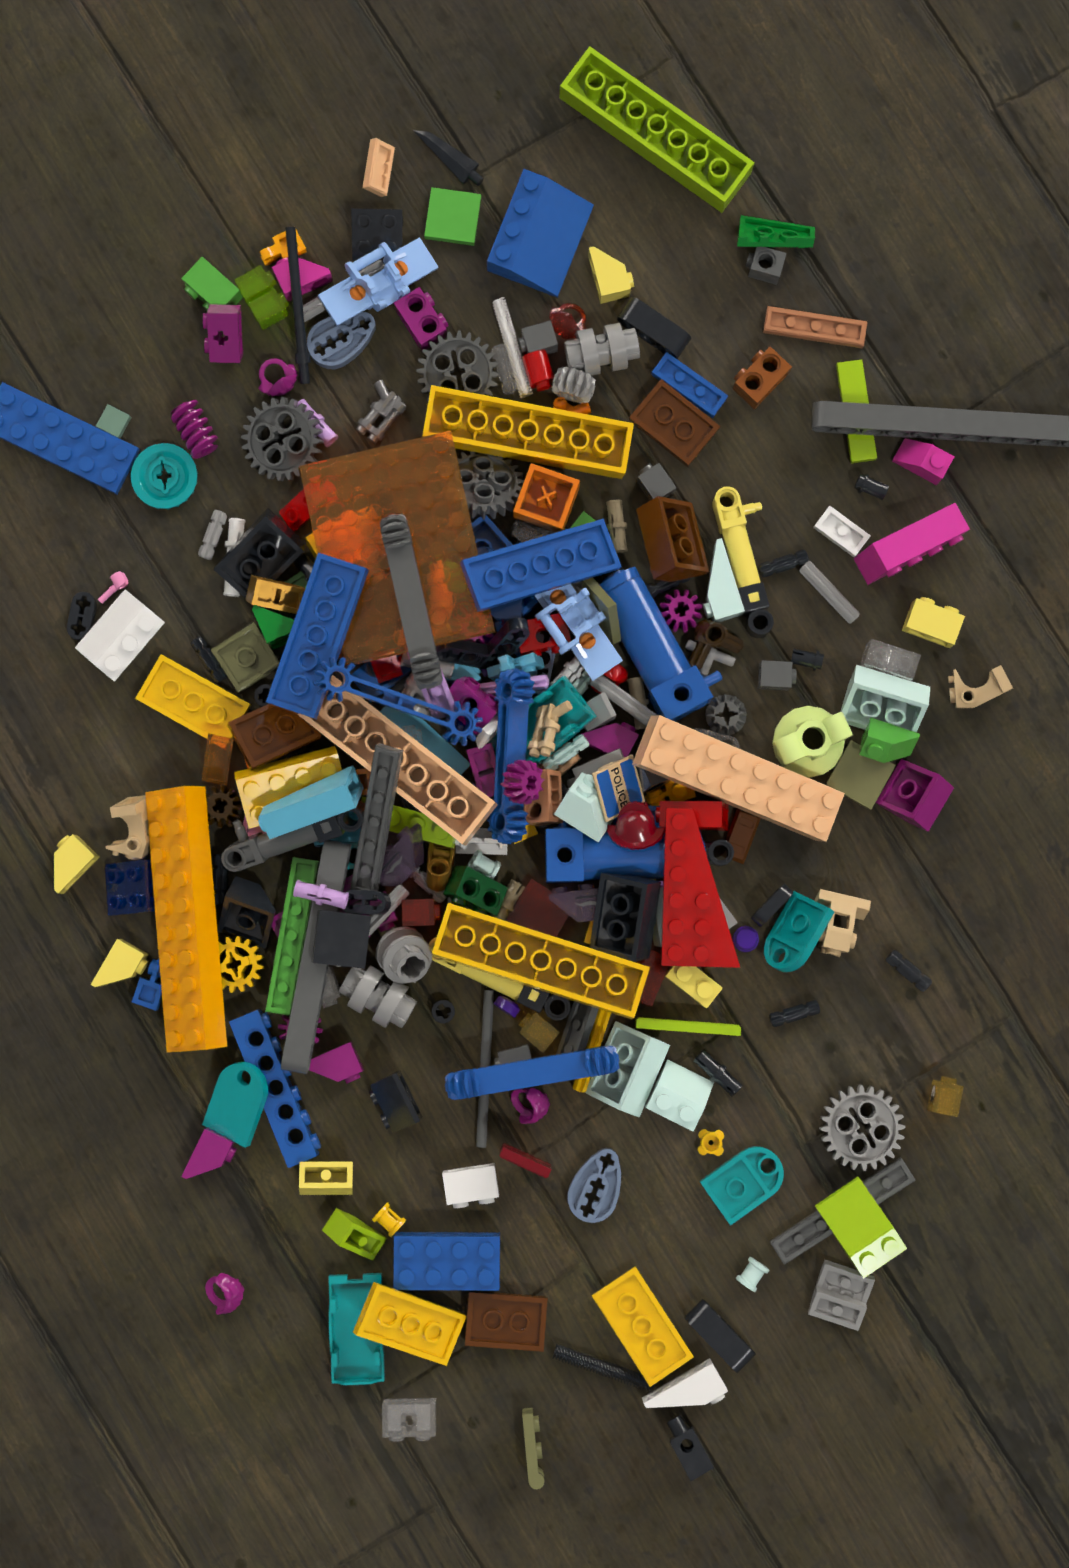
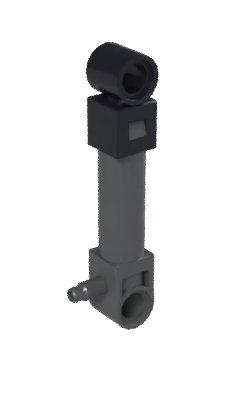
M359 800L356 808L349 810L356 813L358 820L350 818L349 811L272 839H269L267 833L263 834L262 832L248 836L241 821L236 820L233 822L238 840L224 850L221 857L222 864L229 871L237 872L264 863L270 857L317 841L322 843L342 836L346 831L354 832L364 822L365 803ZM234 851L241 855L242 860L235 857Z

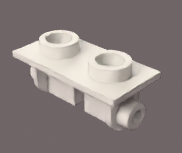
M479 828L466 846L458 840L455 842L457 854H474L477 850H480L482 854L507 855V844L499 843L497 840L492 839V832L487 831L488 828Z

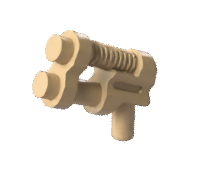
M568 700L557 707L552 703L538 707L533 738L528 744L530 756L539 757L541 754L542 756L550 757L551 752L555 751L556 744L553 742L556 732H559L561 727L558 724L559 717L573 709L572 704Z

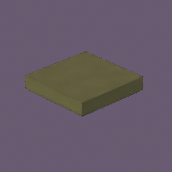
M593 577L583 580L582 586L583 588L586 587L589 591V598L599 612L602 611L606 616V619L598 625L612 644L621 641L616 603Z
M254 622L211 649L238 693H241L277 670L280 663Z
M850 740L825 785L845 793V797L871 810L896 765L891 762L882 763L859 755L861 745Z

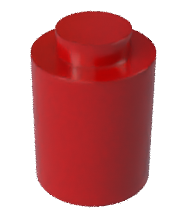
M537 350L524 355L522 360L530 387L536 388L537 391L549 389L551 383H553L554 375L546 350Z

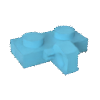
M534 652L515 659L506 654L498 657L500 664L487 668L488 677L495 681V679L500 678V672L520 669L530 673V676L537 673V670L545 668L543 658L537 656Z

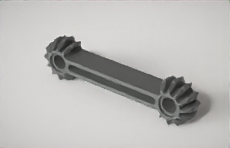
M403 514L389 515L386 518H382L380 528L413 677L419 689L435 688V686L441 685L443 677L410 528Z

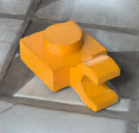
M296 230L298 256L307 251ZM286 231L272 237L274 245L260 251V257L265 266L272 264L279 257L282 259L288 257Z

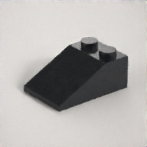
M267 508L213 570L246 598L251 575L276 580L304 552L306 542Z

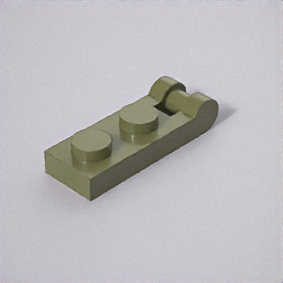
M533 1408L522 1409L528 1481L531 1488L540 1489L544 1485V1472L538 1467V1459H543L541 1442L536 1443L535 1432H540L539 1415L533 1416Z

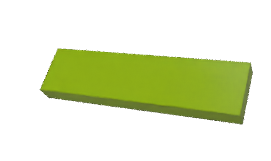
M862 359L837 363L836 369L841 402L869 404ZM846 434L851 463L877 459L874 435Z
M644 1017L635 1018V1028L741 1036V1027L738 1024Z

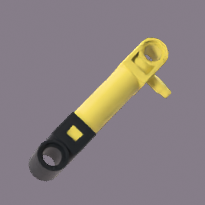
M723 487L716 492L713 499L714 514L719 532L724 538L735 582L745 610L742 616L749 615L745 624L746 631L751 637L762 638L770 632L774 621L772 615L766 611L769 607L764 583L759 578L746 530L747 521L745 518L747 514L762 510V504L758 502L742 505L737 490L732 487ZM729 497L733 505L724 507L720 503V498ZM756 618L763 619L766 623V628L763 630L756 629L753 625V620Z
M436 938L432 939L429 943L431 951H433ZM432 956L433 961L506 995L538 1013L541 1012L542 1008L545 1009L547 1016L553 1020H562L570 1012V1003L566 998L554 994L550 995V993ZM552 1001H563L565 1008L561 1014L556 1015L550 1011Z

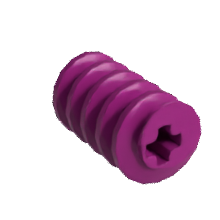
M192 400L174 408L171 411V420L177 424L176 429L178 432H182V440L187 441L186 447L191 450L192 458L197 459L212 453L218 448V445H213L218 437L217 435L208 436L213 428L212 426H203L208 422L207 417L199 419L203 410L202 408L194 410V407L198 405V401Z

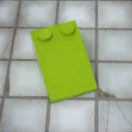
M856 1177L815 1205L842 1249L863 1278L907 1249L859 1177Z

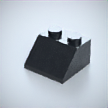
M400 1070L370 1085L372 1090L369 1091V1095L375 1106L380 1105L384 1113L380 1117L386 1129L391 1128L394 1133L422 1119L423 1116Z

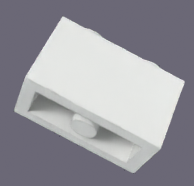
M495 1163L444 1170L442 1173L447 1205L453 1204V1208L469 1206L468 1202L479 1200V1204H489L495 1202L494 1198L499 1197Z

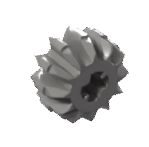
M569 367L558 368L552 381V391L558 397H564L565 400L572 401L573 403H588L593 396L596 380L589 373H585L582 370Z

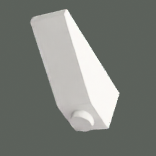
M709 1358L642 1397L646 1408L706 1405L709 1402L715 1404L725 1397L724 1394L728 1390Z

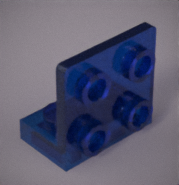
M137 860L105 865L109 916L155 912L151 860Z

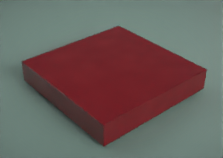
M503 1143L500 1149V1158L541 1177H549L552 1170L550 1163L506 1143Z

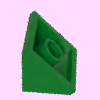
M254 605L252 611L267 644L272 650L286 645L294 620Z

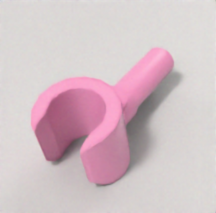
M119 571L110 577L114 585L110 586L98 598L102 604L117 590L128 586V579L125 573Z

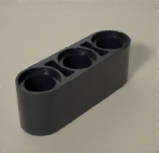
M631 297L617 317L618 322L626 329L635 328L638 337L663 354L667 352L676 359L679 358L692 339L684 329L635 297Z
M704 1299L684 1317L692 1328L736 1373L756 1355L750 1346Z

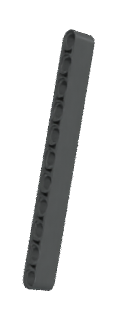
M818 401L812 404V430L815 432L1069 447V416Z

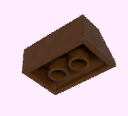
M657 496L636 509L653 579L673 582L705 575L710 572L691 502Z

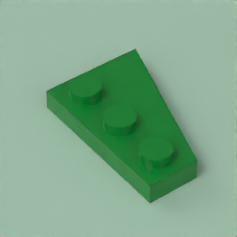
M744 215L740 216L737 247L813 248L815 227Z

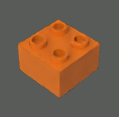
M531 463L513 510L514 518L555 533L563 531L580 488V480Z

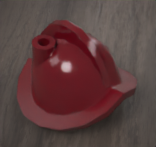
M628 802L622 807L617 817V824L608 825V835L611 840L618 846L631 850L646 849L654 846L662 839L665 833L664 828L656 827L654 816L648 808L647 802Z

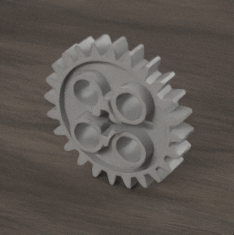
M858 1085L857 1092L851 1086H848L847 1095L839 1090V1100L830 1098L833 1104L832 1108L824 1106V1109L829 1114L828 1116H820V1119L825 1121L826 1125L819 1127V1129L827 1133L821 1137V1140L830 1142L825 1149L826 1151L835 1150L832 1155L834 1160L842 1156L841 1165L845 1166L850 1161V1167L853 1170L856 1169L858 1163L863 1171H866L867 1164H870L873 1169H877L876 1161L879 1160L882 1164L886 1165V1155L891 1158L895 1157L891 1151L892 1148L901 1149L896 1140L905 1138L898 1134V1130L905 1128L904 1125L898 1124V1120L904 1116L902 1114H895L899 1105H889L892 1101L891 1096L882 1099L883 1090H878L874 1095L873 1086H869L866 1092H864L863 1085ZM864 1103H870L872 1106V1112L868 1116H862L860 1113V1108ZM850 1107L854 1109L859 1121L867 1124L865 1130L875 1143L874 1148L870 1146L865 1134L857 1131L860 1127L849 1112ZM847 1116L850 1119V1126L846 1130H840L838 1121L841 1117ZM884 1125L886 1134L883 1138L877 1139L874 1135V1130L877 1126ZM857 1139H862L864 1142L863 1150L858 1153L852 1150L853 1142Z

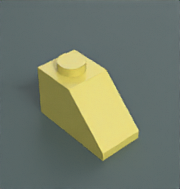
M590 247L588 258L600 304L630 297L634 282L631 272L627 273L625 264L596 247Z
M74 834L65 836L57 844L59 849L54 853V890L58 894H64L100 858L78 835Z
M117 939L91 985L101 987L136 977L137 974L141 975L148 965L149 961L146 958L149 954L123 939Z

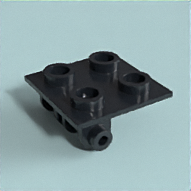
M351 209L352 261H356L379 248V244L383 242L388 245L392 252L403 247L402 209Z

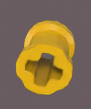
M386 1203L373 1217L372 1221L378 1222L389 1232L388 1236L392 1237L406 1219L404 1217L400 1218L389 1208L390 1204Z

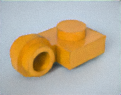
M670 780L665 784L666 788H657L646 792L645 799L651 806H660V801H665L664 798L666 796H669L670 801H685L696 797V792Z

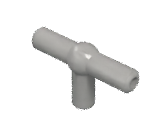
M688 640L685 648L693 652L697 642ZM711 648L699 672L705 678L708 676L713 660L732 667L736 659L733 656Z

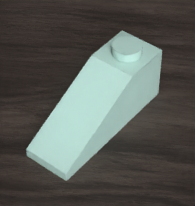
M722 538L717 539L714 545L705 599L706 603L703 604L707 619L711 618L712 621L717 623L741 616L745 611Z

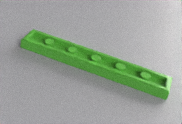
M295 857L292 859L265 1012L291 1015L312 906V900L294 897L293 892L297 880L316 885L319 861Z

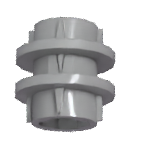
M406 926L392 927L391 930L382 936L376 947V960L384 970L385 975L393 982L401 984L416 983L427 973L432 962V951L429 944L416 929Z

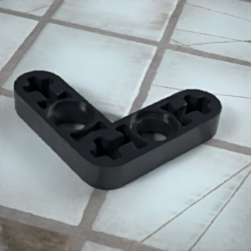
M519 617L508 620L487 645L452 637L441 638L435 642L438 658L445 662L487 670L489 667L500 664L498 657L506 654L512 656L530 635L528 621Z

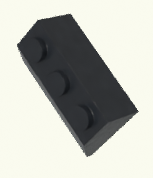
M601 873L590 948L634 962L649 959L661 882L639 876Z

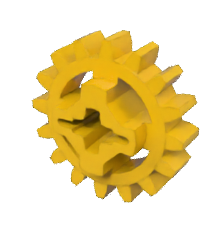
M237 936L235 942L230 937H226L225 945L218 941L220 957L224 951L226 952V958L220 964L221 973L226 972L232 975L235 981H229L221 974L222 990L229 986V991L233 993L238 986L239 990L243 992L245 991V984L250 987L255 986L252 979H260L261 976L257 973V970L264 969L263 965L258 964V961L264 958L263 955H256L255 953L259 947L254 946L251 948L250 939L242 943L241 936ZM236 947L246 950L249 956L239 954ZM233 958L241 961L238 971L235 968H230ZM249 965H252L250 974L245 978V970Z

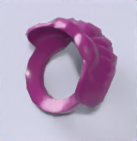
M277 358L266 360L259 369V378L261 380L259 390L268 396H283L292 390L297 380V371L294 364L287 365L283 360ZM278 364L283 368L286 377L279 379L273 385L266 380L264 371L269 365Z
M521 1088L514 1090L511 1094L512 1104L520 1113L519 1122L521 1124L536 1123L547 1114L550 1102L546 1093L543 1094L535 1088ZM519 1093H526V1098L531 1103L533 1110L524 1107L520 1103Z
M220 1273L206 1282L205 1290L209 1300L217 1306L216 1314L220 1315L236 1310L243 1299L244 1287L239 1282V1279ZM214 1283L222 1289L226 1300H222L215 1295L213 1290Z

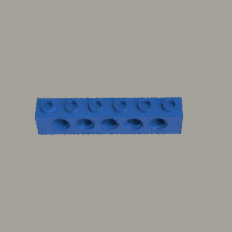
M261 1009L229 1021L244 1061L258 1067L266 1078L268 1096L264 1110L287 1167L290 1168L300 1164V1162L318 1156L320 1154L318 1149L321 1148L319 1138L316 1133L312 1134L308 1125L312 1122L307 1110H302L299 1104V1100L302 1099L297 1085L292 1086L289 1079L292 1072L281 1070L282 1059L279 1052L282 1051V1047L277 1036L272 1037L269 1029L272 1027V1023L268 1013H263ZM254 1031L261 1032L264 1037V1041L260 1046L254 1045L251 1041V1035ZM264 1055L270 1056L273 1059L274 1064L270 1070H266L261 1066V1058ZM273 1080L282 1082L283 1091L281 1094L272 1092L270 1084ZM283 1104H288L293 1108L291 1118H285L281 1115L280 1108ZM296 1128L302 1131L303 1140L301 1142L292 1141L290 1138V1131Z

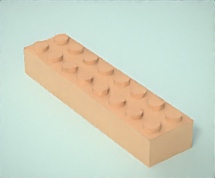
M332 675L331 685L334 687L340 686L342 682ZM327 691L317 720L298 713L301 718L370 772L375 745L381 743L403 750L396 792L465 846L498 805L359 696L343 691V701L338 702L336 694H334L332 701H328Z
M660 715L650 716L632 765L716 800L723 801L728 805L815 841L827 842L845 794Z

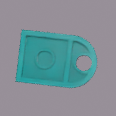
M793 891L794 893L786 903L764 945L766 961L770 966L781 972L795 971L807 961L835 913L829 907ZM785 952V958L778 963L780 955Z
M237 1062L226 1067L219 1075L202 1125L245 1148L250 1146L268 1096V1084L262 1071L248 1062ZM243 1071H247L250 1074L251 1081L249 1084L242 1078Z
M753 1146L742 1150L699 1182L731 1226L779 1190L783 1182L784 1170L780 1159L771 1150L760 1146ZM766 1158L773 1159L775 1163L773 1171L769 1173L763 1172L760 1166L761 1162Z

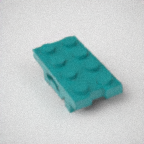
M566 676L558 679L546 691L533 699L534 703L529 704L526 761L537 763V767L542 764L543 760L548 758L541 754L539 757L529 755L528 744L533 738L538 707L548 705L549 703L557 707L567 700L573 707L572 710L559 717L558 724L561 727L560 731L555 734L553 743L556 744L555 751L551 752V755L597 717ZM497 734L488 742L492 743V747L495 752L497 745Z
M364 1273L363 1279H348V1274L329 1275V1345L332 1384L365 1385L385 1381L384 1345L359 1337L353 1333L373 1282L382 1284V1273Z

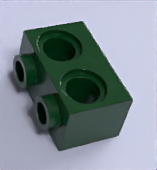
M454 866L443 895L449 897L454 905L463 908L466 906L473 911L488 916H497L508 887L468 866ZM464 883H465V885H466V891H465V893L463 892V884H464ZM484 895H486L487 898L486 903H484L483 900Z

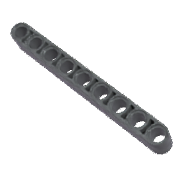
M333 840L324 842L316 885L325 884L327 888L343 892L352 845L350 843ZM312 901L281 1062V1070L308 1074L329 969L327 964L311 962L318 910L340 911L339 907L324 903L317 905L316 901Z

